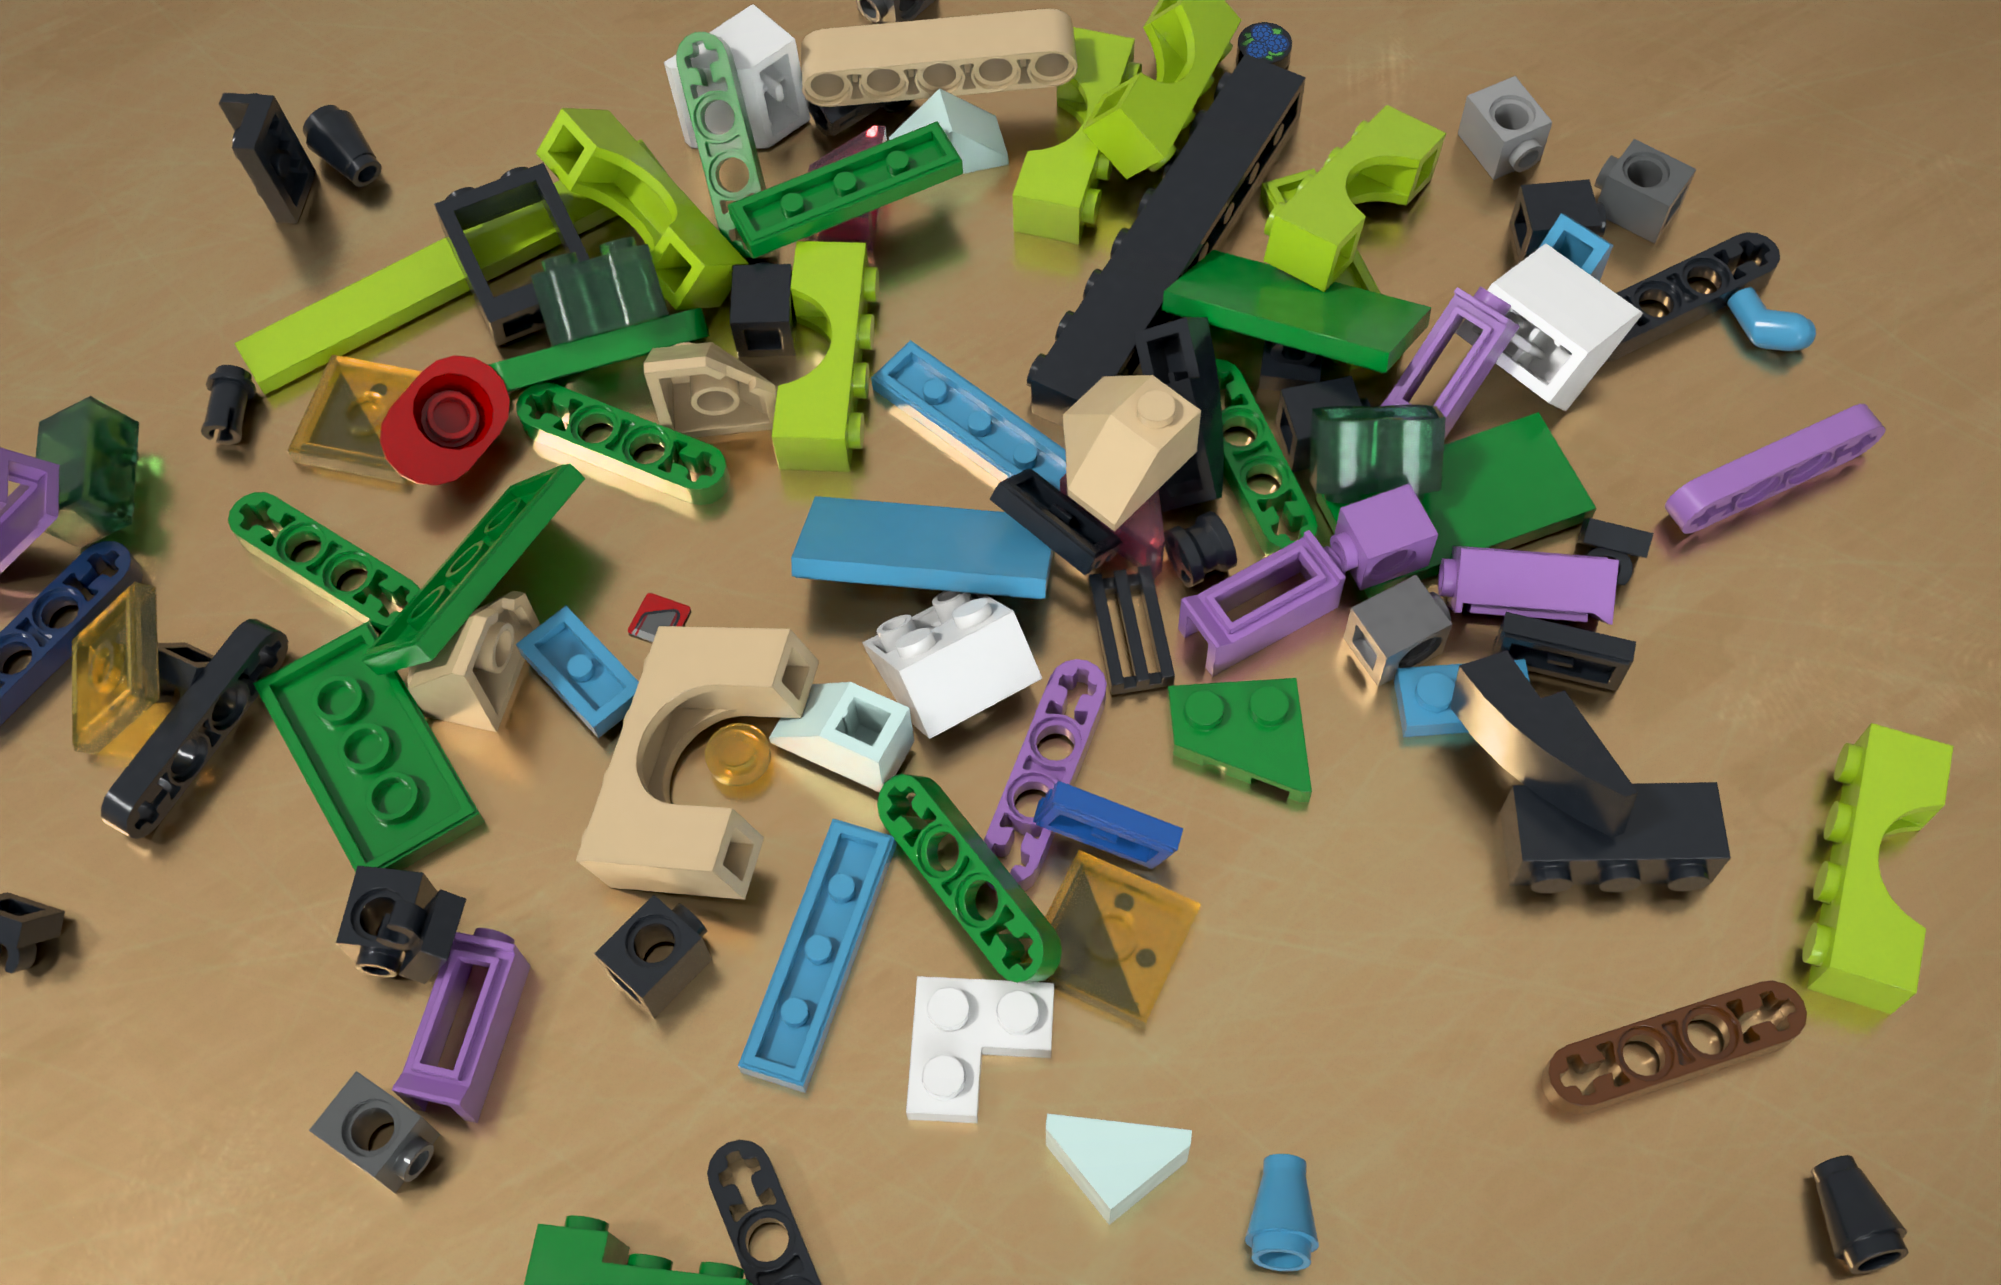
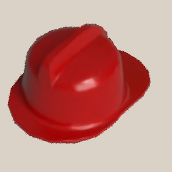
M454 355L433 362L416 377L393 403L381 423L380 444L387 462L399 475L416 484L439 486L456 481L471 469L499 436L509 417L510 398L504 381L491 366L474 357Z

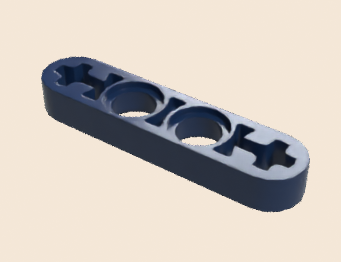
M102 541L87 548L0 632V726L137 591L143 578L142 567L123 544L115 541ZM107 567L113 570L119 569L111 578L105 574L100 575ZM83 588H86L91 595H95L90 601L80 592ZM67 605L78 606V614L73 622L59 629L50 628V619L55 611ZM21 650L32 651L31 661L25 669L12 675L3 674V666L9 656Z

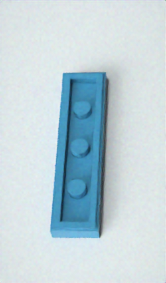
M911 340L871 377L873 390L999 481H1003L1029 468L1033 469L1069 499H1072L1067 494L1066 455L1063 447Z
M832 819L739 1061L738 1068L741 1073L806 1093L897 846L896 840L891 835Z

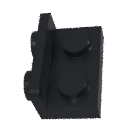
M223 93L219 106L235 131L232 141L235 157L241 162L258 195L263 199L275 221L297 224L316 170L278 101L273 95Z

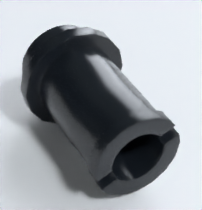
M221 365L215 369V373L208 376L206 381V387L211 393L201 433L206 439L212 440L215 429H219L216 443L231 445L239 443L242 438L241 430L247 400L254 397L256 387L252 382V375L244 368L234 365Z

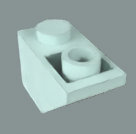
M839 682L812 684L802 718H780L769 739L770 743L880 792L884 783L892 776H895L914 743V734L909 707L855 683Z

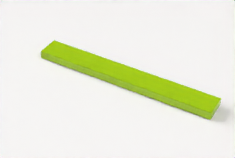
M638 140L637 142L664 170V168L661 166V164L658 162V160L655 158V156L652 154V152L649 150V148L646 146L643 140ZM560 180L554 183L578 235L618 215L610 208L593 199L570 192ZM542 201L463 231L486 281L561 244L560 238ZM445 237L234 344L265 395L469 291L470 288Z

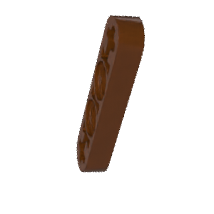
M1773 980L1762 981L1568 1044L1554 1054L1543 1070L1541 1083L1544 1095L1551 1105L1561 1112L1571 1115L1588 1114L1778 1051L1790 1044L1805 1027L1807 1011L1804 1001L1794 989L1785 983ZM1763 1005L1767 1010L1774 1011L1779 1009L1784 1016V1020L1777 1026L1771 1021H1765L1750 1026L1744 1033L1742 1032L1740 1021L1749 1019ZM1694 1020H1705L1717 1026L1724 1039L1722 1052L1707 1054L1696 1049L1688 1037V1024ZM1630 1041H1641L1652 1046L1660 1059L1658 1073L1644 1076L1631 1070L1624 1060V1045ZM1604 1060L1606 1061L1608 1073L1596 1077L1585 1089V1095H1582L1577 1086L1565 1087L1561 1082V1078L1569 1069L1568 1064H1572L1573 1069L1577 1073H1585L1598 1069Z

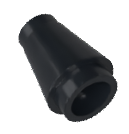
M335 105L320 107L310 114L303 126V134L306 137V145L309 150L347 179L351 180L355 186L363 187L376 180L381 173L382 166L376 159L353 115L346 110H340Z
M1844 1155L1831 1158L1812 1169L1811 1173L1816 1182V1189L1834 1256L1837 1259L1845 1260L1852 1274H1864L1886 1268L1908 1255L1909 1251L1902 1239L1907 1234V1230L1864 1172L1858 1168L1853 1156Z

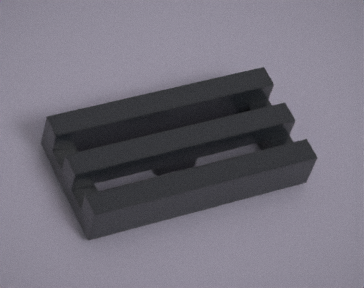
M1028 468L999 482L989 499L1083 575L1090 573L1093 567L1097 569L1102 566L1104 561L1112 560L1123 543L1118 536L1033 469Z
M1151 566L1138 567V573L1127 575L1126 569L1113 571V577L1103 579L1101 573L1090 574L1089 589L1111 695L1173 686L1175 673ZM1140 590L1158 671L1148 674L1131 591ZM1117 593L1134 676L1123 677L1106 595Z
M1506 612L1503 623L1498 630V635L1495 637L1491 655L1507 650L1513 660L1525 659L1528 671L1615 691L1620 687L1633 663L1636 641Z

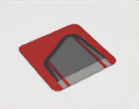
M648 593L627 631L631 635L653 642L659 626L682 627L691 608L688 605Z

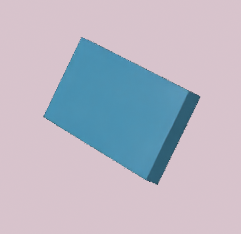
M815 496L792 554L791 565L792 576L796 578L1042 599L1046 596L1053 550L1006 512Z

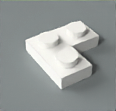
M917 976L906 1106L908 1120L978 1123L982 1055L1051 1058L1054 983H1016L1005 980Z

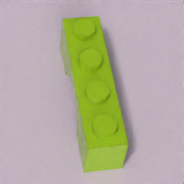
M1159 0L1143 26L1156 59V80L1140 72L1105 93L1083 127L1082 131L1126 179L1146 168L1150 171H1156L1174 155L1176 147L1173 145L1179 132L1185 129L1195 117L1196 113L1193 107L1198 98L1213 84L1214 77L1212 73L1217 64L1232 50L1233 45L1230 40L1242 21L1225 0Z
M1073 27L1078 68L1076 75L1070 81L1057 86V106L1073 115L1079 121L1081 127L1071 138L1059 145L1041 150L1027 151L1012 197L1013 228L1015 232L1079 245L1086 223L1095 224L1098 217L1102 195L1101 190L1097 189L1100 179L1108 181L1113 169V164L1085 135L1082 129L1102 95L1142 72V64L1134 62L1135 38Z
M1386 105L1370 122L1363 120L1354 131L1351 140L1343 148L1335 147L1332 150L1323 168L1315 176L1308 174L1300 183L1295 195L1286 204L1279 202L1274 207L1264 228V234L1269 236L1263 261L1325 292L1353 262L1366 218L1355 205L1364 202L1381 201L1406 206L1432 179L1446 133L1389 105Z
M562 108L536 152L538 157L570 192L588 197L605 205L625 219L638 232L649 252V257L640 271L675 310L720 307L732 288L733 265H748L749 263L609 110Z
M796 241L790 287L797 323L821 334L830 343V347L821 363L810 373L795 381L778 386L772 429V441L778 468L780 470L850 472L852 450L862 449L864 442V414L857 412L858 398L867 399L869 393V364L862 363L863 349L872 350L874 345L873 314H867L868 302L878 301L879 269L878 267H869L866 243Z
M1871 723L1854 744L1845 743L1841 749L1834 772L1835 781L1843 783L1840 802L1835 801L1832 805L1824 828V839L1833 842L1830 861H1824L1820 867L1813 891L1814 900L1822 902L1819 923L1814 922L1811 925L1805 939L1802 954L1803 962L1811 964L1807 989L1889 1014L1895 1012L1917 993L1926 928L1908 916L1888 893L1880 874L1879 848L1884 837L1901 832L1920 831L1945 805L1954 746Z

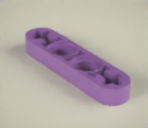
M1866 404L1852 406L1689 481L1670 496L1665 503V509L1683 533L1689 534L1699 531L1860 456L1881 439L1886 429Z
M1074 659L1065 661L1056 667L1051 674L984 838V842L996 856L1006 857L1014 842V830L1025 835L1021 844V863L1026 867L1014 865L1010 872L1024 891L1031 888L1039 877L1056 832L1037 826L1033 822V817H1026L1019 813L1015 808V800L1019 794L1030 789H1037L1047 793L1050 789L1053 790L1054 785L1058 781L1071 786L1075 785L1106 701L1107 683L1104 673L1097 665L1087 660ZM1077 682H1082L1088 685V694H1082L1074 710V719L1064 715L1067 709V690H1073ZM1049 734H1063L1073 742L1074 750L1065 759L1049 760L1043 757L1037 749L1040 740ZM987 881L986 883L989 887L995 890L994 886Z

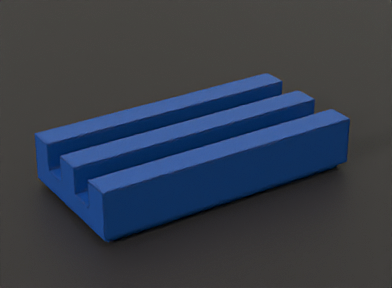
M1061 781L1054 785L1053 790L1050 789L1046 793L1045 798L1042 797L1039 800L1033 819L1037 826L1151 869L1156 868L1178 850L1183 832L1181 827Z

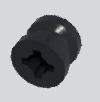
M1208 511L1199 515L1196 518L1195 524L1186 529L1177 525L1164 532V546L1170 563L1179 579L1189 588L1203 582L1208 572L1217 570L1223 573L1237 566V554L1233 540L1225 524L1215 512Z

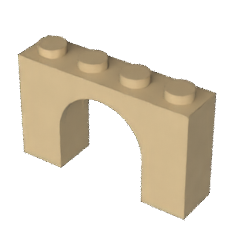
M658 627L650 652L645 658L643 672L630 709L625 714L623 728L610 765L604 773L602 787L592 816L582 835L581 847L576 858L578 863L610 888L745 900L764 837L733 808L671 804L669 794L670 780L675 764L686 746L700 732L716 722L737 716L802 718L819 660L791 629Z

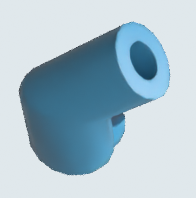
M1752 287L1737 291L1727 302L1728 307L1747 337L1756 347L1779 351H1797L1809 347L1816 337V328L1810 319L1794 312L1767 309Z

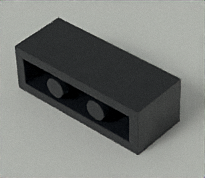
M1717 782L1632 783L1638 791V795L1624 834L1613 838L1572 818L1536 795L1525 785H1513L1500 811L1509 886L1531 885V889L1539 893H1556L1567 890L1572 885L1599 884V888L1606 892H1624L1633 890L1641 884L1667 883L1668 888L1674 891H1692L1704 888L1713 882L1731 859Z

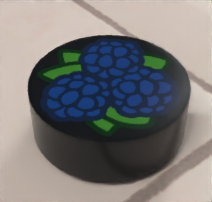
M1259 22L1249 25L1239 35L1236 54L1237 61L1239 63L1243 56L1248 54L1285 69L1290 62L1292 38L1283 27L1274 23Z

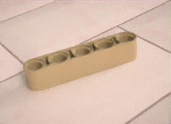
M1037 9L820 29L806 35L801 42L802 92L808 101L821 107L930 98L939 88L954 96L1055 87L1070 81L1076 75L1078 68L1071 17L1058 9Z

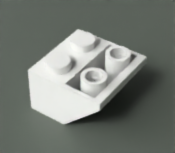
M754 4L709 32L721 37L729 45L733 54L756 148H770L811 120L807 99L802 92V72L795 38ZM704 43L698 45L699 55L691 58V65L694 68L704 70L709 86H697L698 96L708 91H727L726 80L720 84L714 83L710 71V64L719 61L718 53L707 50ZM676 55L664 62L685 142L691 148H698L677 68ZM722 100L711 103L705 112V123L712 133L722 135L732 128L735 120L732 107Z
M1544 244L1494 281L1487 290L1511 305L1505 317L1520 326L1496 361V364L1549 404L1564 411H1567L1643 314L1639 309L1548 244ZM1465 319L1455 333L1473 346L1483 329Z
M943 591L932 600V607L913 617L911 615H900L884 622L876 630L878 635L863 642L868 656L896 701L910 708L912 724L929 739L1042 679L1014 611L986 594Z

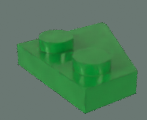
M1297 678L1168 686L1167 702L1174 756L1201 766H1216L1226 775L1249 784L1252 778L1284 789L1289 791V799L1299 803L1310 801L1312 787Z

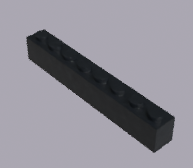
M1248 54L1243 56L1233 73L1225 72L1216 87L1212 105L1208 111L1201 109L1197 113L1191 125L1187 143L1182 150L1176 148L1174 155L1166 163L1162 181L1156 189L1150 187L1143 195L1138 207L1137 219L1130 229L1124 227L1117 234L1111 248L1110 260L1103 270L1097 268L1090 275L1084 289L1083 301L1075 312L1069 310L1061 319L1056 331L1054 345L1047 355L1040 353L1032 363L1027 376V386L1031 387L1033 414L1063 427V414L1104 376H1135L1138 373L1141 365L1133 333L1171 321L1174 314L1162 310L1164 290L1212 250L1217 248L1300 117L1306 77Z

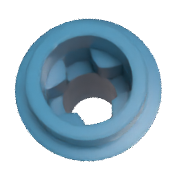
M1273 1154L1265 1157L1263 1160V1175L1245 1242L1252 1248V1261L1266 1269L1276 1271H1298L1305 1269L1311 1264V1253L1319 1247L1306 1179L1307 1163L1298 1156Z

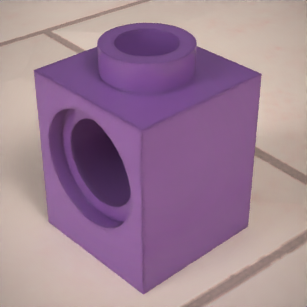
M1409 483L1341 507L1335 533L1330 538V545L1342 562V571L1349 570L1359 590H1363L1429 566L1438 533Z

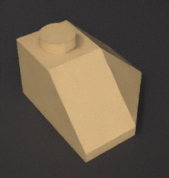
M684 342L670 347L652 348L644 361V375L660 425L692 438L773 429L777 397L775 385L713 342L698 344Z
M1153 375L1104 376L1063 414L1068 496L1115 532L1197 452L1201 410Z
M511 591L476 609L432 661L409 668L408 690L425 717L497 732L525 661L516 643L539 625L537 616L525 593Z

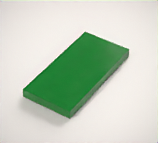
M1212 250L1164 290L1162 310H1165L1167 313L1181 317H1207L1208 323L1213 326L1381 373L1387 372L1428 327L1432 308L1338 282H1333L1323 292L1270 264L1217 250Z
M1539 412L1318 488L1316 497L1333 533H1335L1341 507L1410 483L1435 527L1438 537L1429 566L1364 589L1368 599L1414 575L1423 580L1439 574L1442 558L1451 559L1453 545L1510 549L1580 524L1584 518H1593L1597 509Z
M569 463L562 464L510 485L363 655L365 658L362 661L378 676L432 661L586 478Z
M369 621L253 683L355 873L357 866L403 870L485 823L398 670L378 676L362 661L365 658L363 655L379 638Z

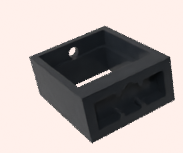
M544 163L530 168L517 167L511 169L496 181L477 188L465 187L449 194L445 200L434 204L445 237L496 346L604 304L600 279ZM542 201L573 267L494 297L463 231Z

